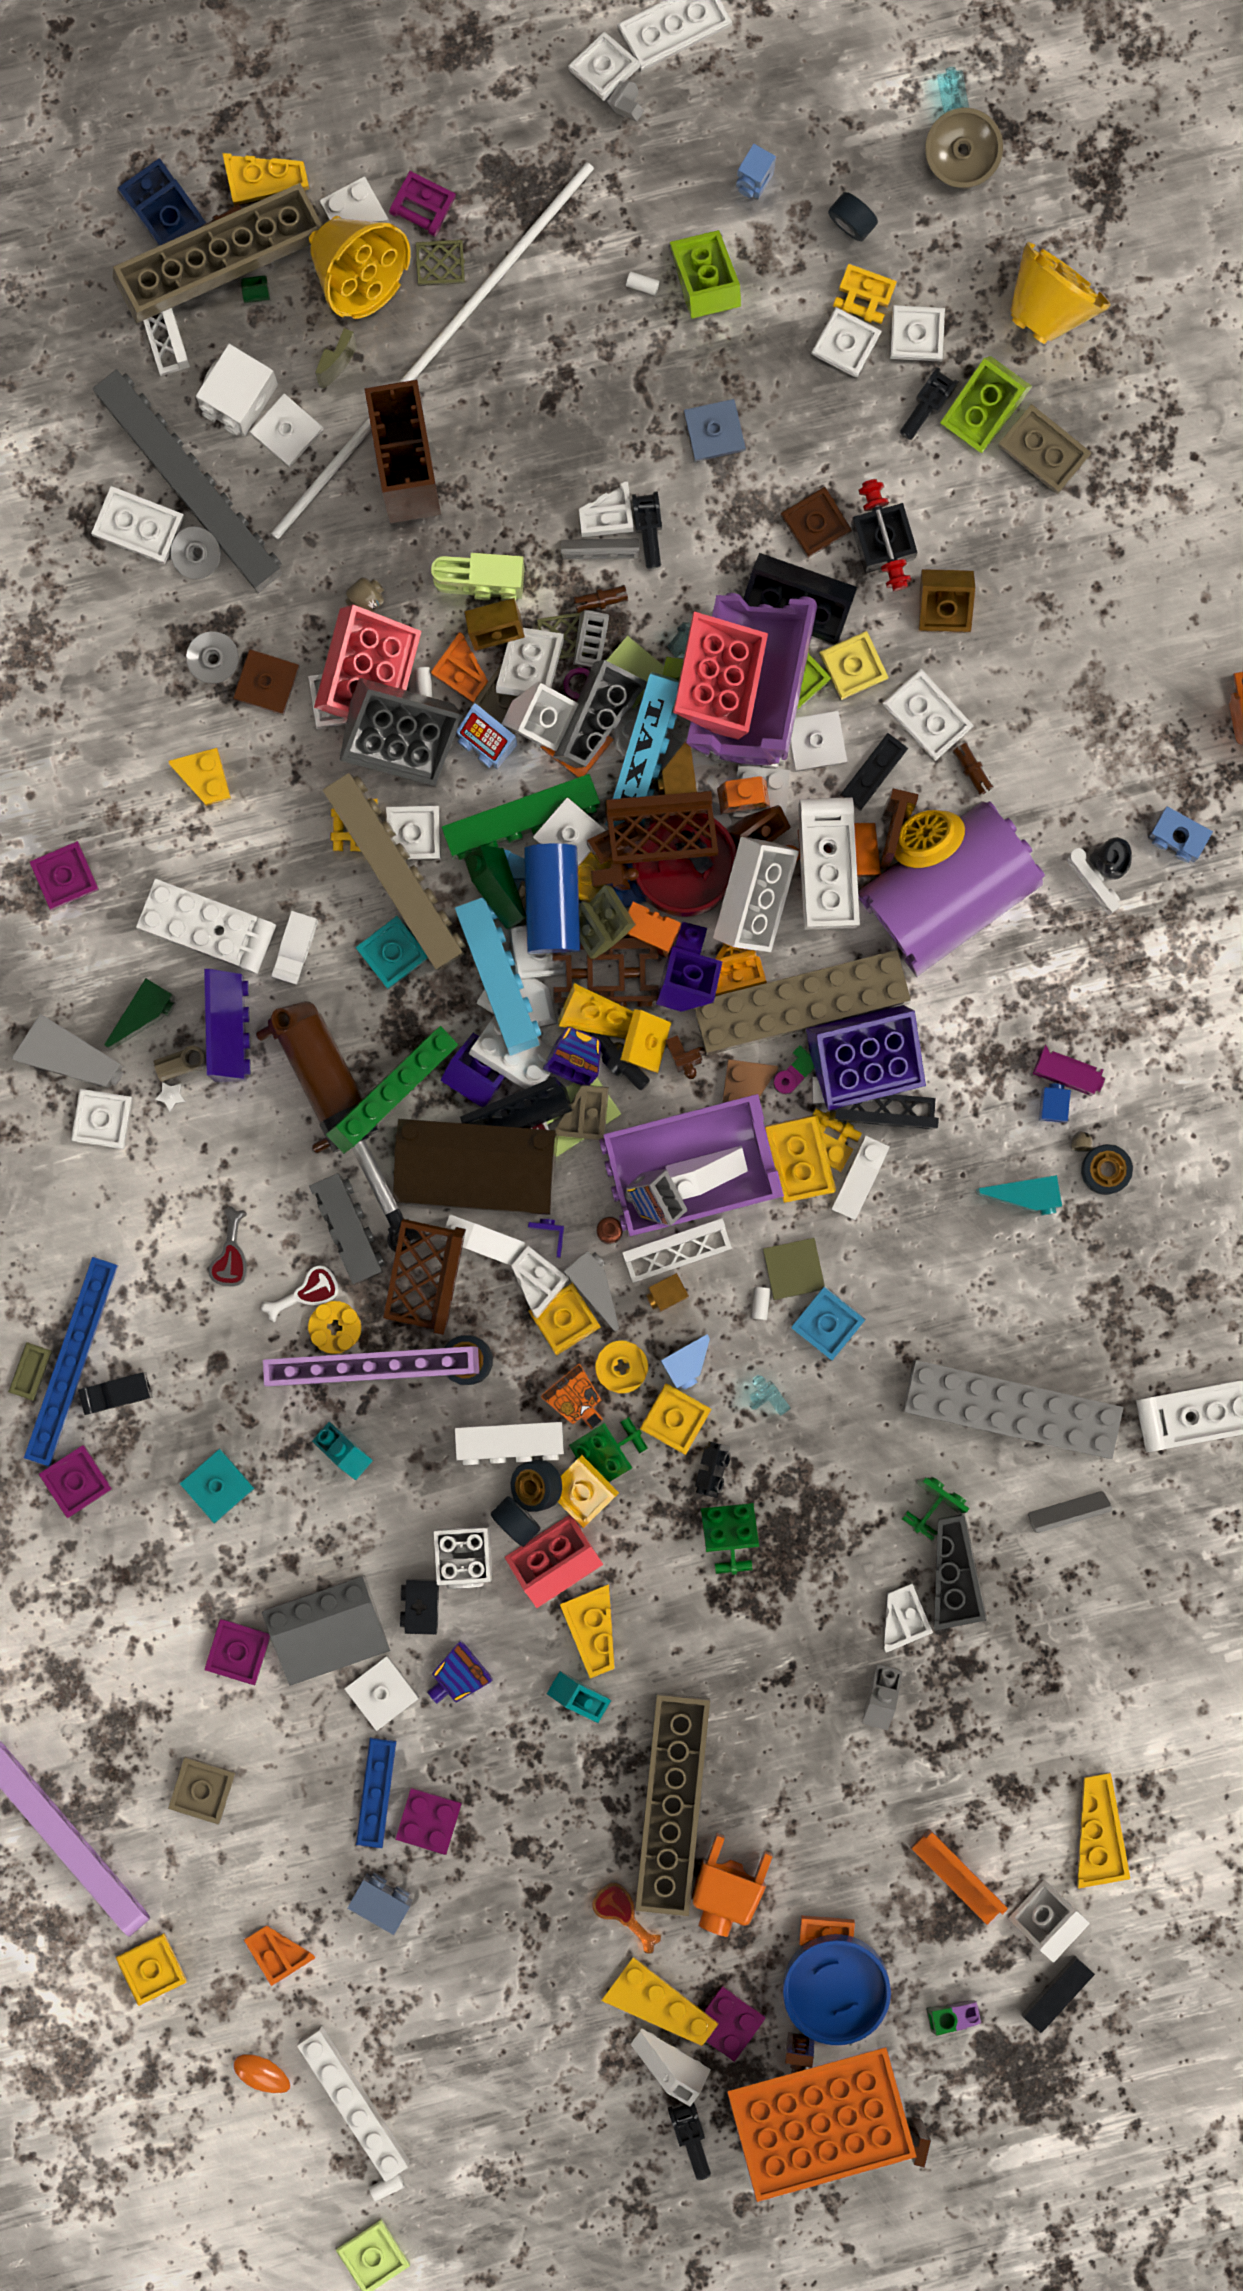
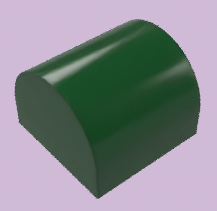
M262 275L241 279L244 304L270 300L267 276Z

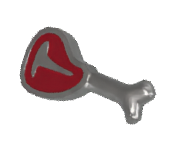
M229 1206L224 1210L228 1218L226 1242L223 1245L221 1255L212 1261L209 1266V1277L218 1285L234 1287L244 1283L247 1277L246 1257L237 1243L239 1222L247 1216V1213L244 1210L236 1211L232 1206Z

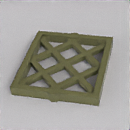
M462 240L416 242L418 286L465 283V260L463 258ZM453 245L449 251L444 246ZM427 246H435L431 252L426 248ZM457 247L460 248L461 257L459 259L452 254ZM439 248L446 253L441 260L434 255ZM421 249L428 254L423 261L419 259V251ZM449 256L455 261L450 268L443 263ZM431 257L437 262L432 269L425 264ZM458 264L461 266L462 274L460 276L453 272ZM440 265L447 271L442 277L435 273ZM422 266L429 272L424 278L420 277V268ZM449 274H451L455 279L446 278ZM433 275L437 280H428V278Z
M582 612L537 619L539 630H541L542 625H545L550 629L549 632L561 633L556 630L560 622L568 626L564 633V640L570 643L571 646L567 652L561 649L563 655H560L559 659L571 658L575 655V653L570 654V652L576 647V639L573 642L566 636L571 629L576 633L578 632L574 625L579 620ZM576 617L571 624L564 620ZM557 620L553 627L547 623ZM582 652V656L590 655L589 653Z

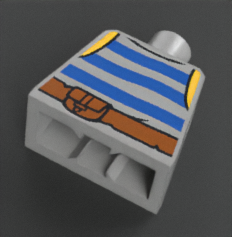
M667 1169L643 1172L626 1187L625 1199L627 1202L633 1203L642 1219L672 1226L687 1211Z

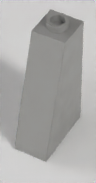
M42 1014L38 1016L12 1059L24 1065L110 1088L112 1084L116 1086L124 1073L121 1071L124 1066Z

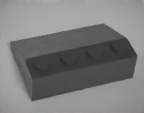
M359 678L350 702L340 760L436 786L463 715L453 703Z
M365 1575L262 1611L271 1641L289 1686L391 1651Z

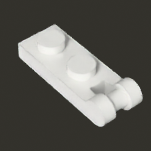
M1080 848L1074 849L1067 858L1068 864L1108 916H1110L1121 907L1118 903L1120 901L1118 895L1111 888L1108 890L1102 883L1104 878L1096 868L1091 869L1085 861V851Z

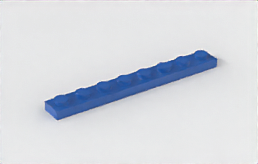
M95 1257L91 1259L24 1456L25 1459L51 1466L119 1265Z

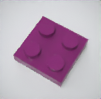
M78 841L30 861V865L51 911L99 891Z
M85 1445L80 1446L39 1473L42 1481L67 1519L113 1489Z
M221 1618L204 1670L255 1686L270 1641L269 1633Z
M411 1787L395 1840L446 1855L462 1802Z
M722 1985L704 2010L706 2014L719 2023L706 2042L735 2062L766 2017Z

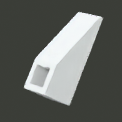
M641 2028L630 2045L666 2093L690 2107L701 2093L711 2069Z

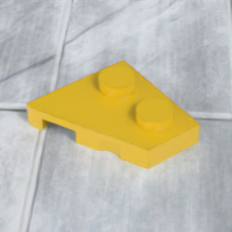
M218 748L169 760V765L206 806L231 800Z

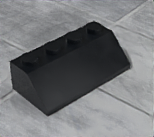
M759 553L743 600L750 607H759L760 604H766L774 608H783V606H790V599H799L800 597L813 598L817 603L812 636L838 644L858 587Z

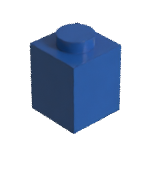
M1049 1083V1087H1044L1041 1090L1039 1121L1066 1123L1069 1115L1071 1090L1064 1089L1065 1085L1055 1083Z

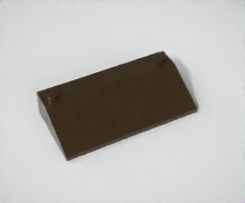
M398 1119L395 1142L393 1197L396 1203L550 1215L558 1143L557 1133L555 1130Z

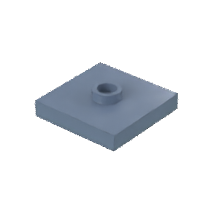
M735 399L684 410L695 462L746 451Z

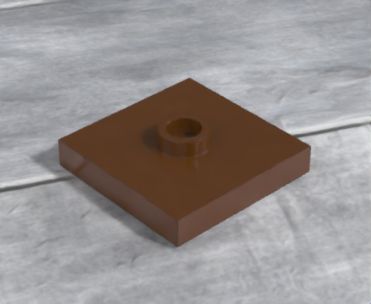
M826 487L821 488L780 514L807 559L852 532L851 527Z
M249 649L233 699L284 716L300 666Z

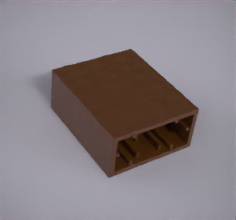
M418 380L364 388L382 494L390 524L441 515Z

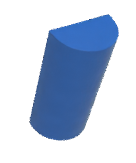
M547 843L525 847L527 954L580 952L577 846Z

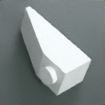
M867 1136L863 1138L831 1210L856 1220L890 1146Z
M742 1146L665 1166L682 1200L701 1195L748 1171Z
M449 1215L445 1228L455 1230L456 1227L466 1229L463 1243L464 1249L511 1266L521 1255L525 1245L523 1241L453 1215ZM442 1235L441 1240L446 1242L447 1236Z

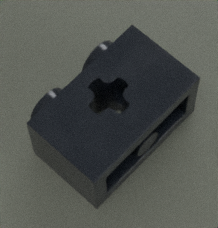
M407 1579L406 1585H401V1601H406L405 1611L400 1612V1627L405 1628V1634L437 1635L439 1585H437V1580ZM418 1599L422 1600V1604L427 1606L426 1609L422 1610L421 1614L417 1613V1609L412 1608V1604H416Z

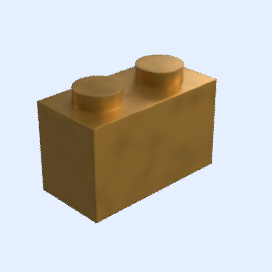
M515 598L464 611L468 634L475 651L525 638L521 614Z
M677 1273L648 1287L650 1293L646 1295L652 1309L658 1308L659 1312L689 1297Z

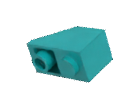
M330 1421L312 1440L337 1467L354 1480H357L373 1461Z

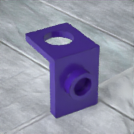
M682 922L675 947L701 955L707 928Z
M540 1218L539 1223L528 1222L529 1229L559 1232L556 1257L561 1258L564 1226L555 1225L556 1220Z

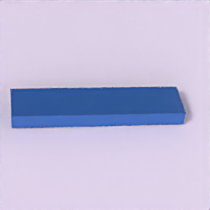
M370 1737L356 1845L383 1848L397 1743L395 1740Z

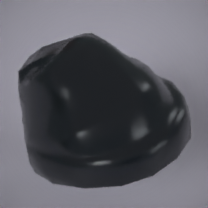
M1115 837L1095 848L1094 852L1090 854L1089 860L1106 878L1116 880L1128 872L1132 861V850L1126 840Z

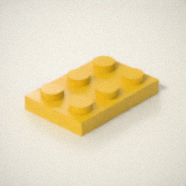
M817 1114L765 1126L774 1166L778 1171L784 1194V1203L836 1191Z

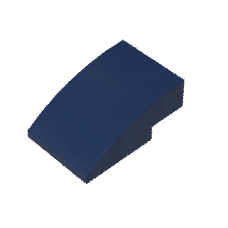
M160 158L117 188L119 194L158 246L192 232L206 223Z

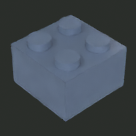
M367 1873L347 1909L394 1935L408 1912L413 1899L409 1898L410 1893L399 1886H396L395 1889L386 1884L387 1880L379 1874L373 1873L371 1876Z

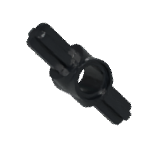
M590 1033V1036L599 1039L601 1042L600 1052L603 1054L601 1061L616 1076L622 1077L624 1075L638 1090H643L648 1086L650 1078L638 1066L621 1060L624 1048L623 1043H613L606 1035Z

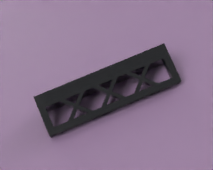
M553 1077L460 1116L463 1124L531 1129L569 1113L573 1109L566 1087L556 1077Z
M893 1094L874 1100L880 1107L875 1112L865 1111L860 1105L861 1103L854 1104L849 1110H830L829 1121L928 1130L937 1129L939 1118L934 1117L936 1098ZM880 1099H887L888 1101L883 1104ZM893 1100H896L902 1104L905 1110L901 1114H891L886 1106ZM905 1101L913 1103L910 1106H908ZM918 1103H928L927 1117L917 1116L912 1108Z

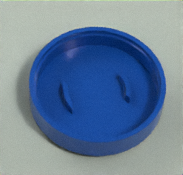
M832 1934L820 1936L807 1942L792 1956L783 1978L784 2004L788 2016L800 2032L819 2043L847 2045L866 2038L881 2024L890 2005L891 1988L884 1962L872 1947L852 1936Z

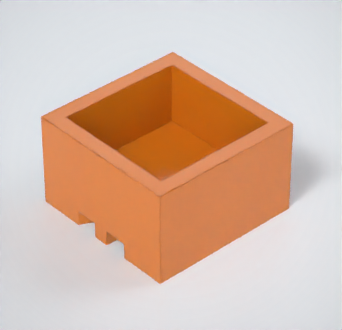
M632 902L628 913L636 925L623 938H637L657 947L659 955L668 958L679 934L681 923L667 916L663 918L659 915L660 913L656 911L653 913L649 912L650 909Z

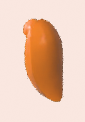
M243 2054L235 2059L234 2071L248 2086L269 2093H284L290 2089V2082L285 2073L270 2060L252 2054Z

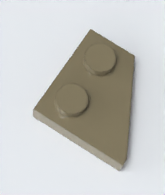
M583 1084L571 1103L573 1111L564 1114L555 1128L557 1136L594 1140L604 1138L609 1087Z

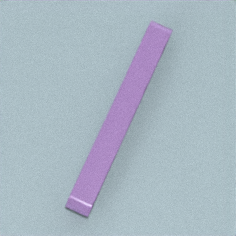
M0 1741V1789L127 1936L133 1935L150 1920L147 1911Z

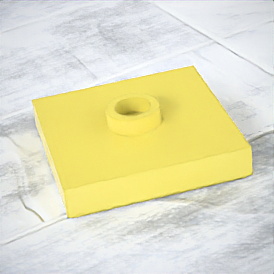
M867 631L819 652L840 700L875 686L889 678Z

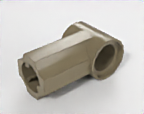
M192 1045L182 1051L154 1060V1067L160 1082L204 1069L206 1067V1051ZM196 1051L199 1052L201 1056L199 1063L191 1065L189 1063L190 1054Z

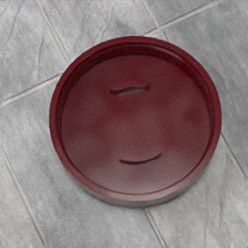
M705 813L695 814L691 820L700 827H703L708 821V817ZM669 816L665 822L676 830L683 820L677 816ZM714 818L718 856H709L714 866L702 874L696 870L691 860L687 858L632 863V868L637 869L639 872L638 878L634 880L641 895L650 905L669 915L691 917L712 910L724 900L737 850L731 835L719 821ZM652 820L644 829L650 832L657 823ZM686 824L679 833L683 830H689L690 832L694 831L696 834L698 831ZM660 826L653 835L664 843L671 833ZM701 835L700 838L708 846L706 848H711V841ZM675 837L668 846L677 851L675 844L682 843V841ZM650 839L642 847L647 853H655L660 848Z

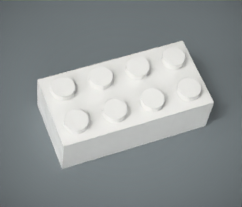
M746 837L740 838L713 936L714 939L732 947L765 952L772 951L799 854L798 850L780 843Z
M562 1422L455 1428L457 1460H463V1465L480 1464L479 1459L488 1458L489 1464L505 1463L506 1457H516V1462L533 1461L532 1456L542 1455L543 1461L559 1460V1454H564Z

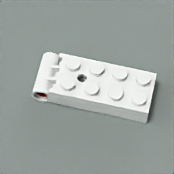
M853 798L799 799L798 822L804 930L857 928L860 925ZM823 846H830L831 853H826Z
M155 879L136 928L251 973L258 974L276 925L257 916ZM218 928H224V933L222 935H216V930Z
M1243 1380L1136 1400L1146 1452L1243 1434ZM1188 1412H1191L1194 1416L1191 1422H1188L1185 1418Z

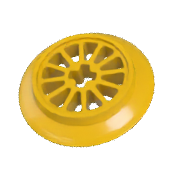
M927 810L915 814L901 827L894 855L901 864L912 868L929 867L944 861L959 848L964 839L965 826L962 819L952 812L942 810Z

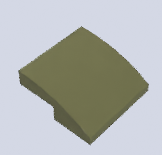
M343 329L335 352L324 349L315 372L319 387L324 389L329 386L349 364L357 348L353 331Z
M604 885L590 903L581 902L579 905L580 943L591 959H595L614 946L636 925L612 886Z

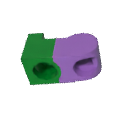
M975 2000L926 2008L931 2032L936 2036L967 2029V2027L981 2023L977 2001Z

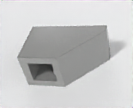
M877 1664L867 1697L862 1724L888 1731L896 1711L903 1671Z

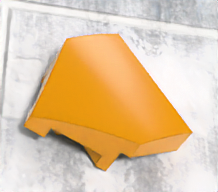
M723 943V947L715 958L716 960L723 961L716 996L767 983L760 957L756 955V951L732 947Z

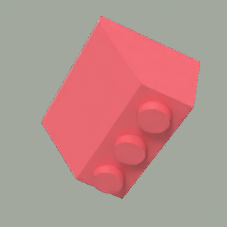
M571 1515L566 1516L531 1539L524 1547L521 1546L505 1556L521 1587L536 1608L604 1565Z

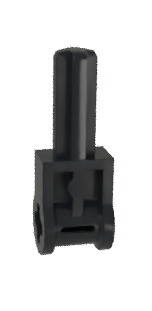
M937 367L917 395L916 400L919 404L901 428L900 434L906 439L912 440L933 411L938 414L957 387L959 381L956 379L954 381L942 374L941 369Z
M658 491L653 492L652 495L644 496L632 494L636 533L642 532L646 568L661 567L657 530H662Z
M693 2102L690 2107L688 2105L677 2108L668 2107L679 2146H686L696 2179H707L711 2176V2172L701 2140L705 2139V2134L695 2103Z

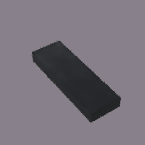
M887 733L840 796L843 798H853L854 807L861 811L909 748Z

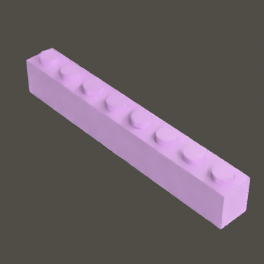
M478 1347L263 1360L264 1386L479 1374Z

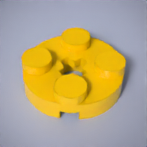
M329 1301L319 1305L312 1313L308 1323V1332L312 1343L320 1350L330 1354H340L351 1349L358 1342L362 1330L361 1320L357 1312L350 1305L340 1301ZM333 1320H339L338 1325L342 1326V1331H337L336 1335H331V1330L327 1329L328 1324H332Z
M623 1340L614 1341L606 1345L599 1353L595 1364L596 1375L600 1383L608 1390L616 1393H629L636 1390L644 1382L648 1372V1361L645 1353L636 1344ZM623 1359V1362L629 1363L630 1368L626 1369V1374L621 1375L620 1371L614 1370V1366L618 1365L617 1360Z

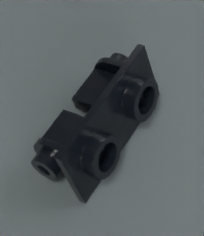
M709 1441L708 1446L704 1447L700 1464L708 1465L709 1469L708 1471L699 1469L694 1486L697 1487L696 1493L718 1498V1494L724 1486V1470L731 1458L730 1446Z

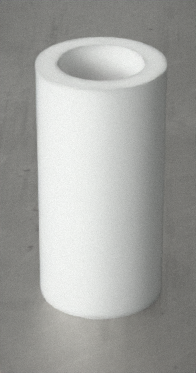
M630 271L626 287L656 296L660 281Z
M416 668V693L432 698L431 668Z
M754 1288L752 1319L767 1320L770 1288Z
M400 2174L387 2182L384 2179L370 2186L369 2190L376 2202L404 2188L405 2185Z

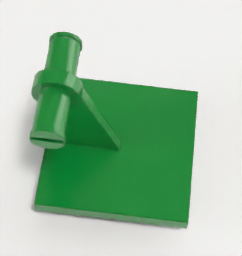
M630 1417L620 1422L628 1436L619 1443L615 1441L606 1424L603 1423L569 1444L577 1459L583 1455L608 1482L632 1469V1466L620 1449L622 1445L632 1441L639 1454L648 1449L641 1437V1430L636 1429Z
M925 1477L919 1479L916 1484L935 1496L936 1499L921 1519L907 1511L905 1513L906 1516H903L901 1520L912 1526L914 1532L917 1534L920 1532L932 1541L935 1538L934 1536L938 1534V1531L927 1525L926 1521L941 1501L959 1514L967 1513L970 1508L964 1505L966 1500L955 1492L947 1493L943 1490L945 1485L934 1477Z
M754 1503L701 1508L706 1552L730 1550V1562L715 1563V1573L737 1575V1572L753 1571L751 1559L736 1561L735 1549L759 1547Z

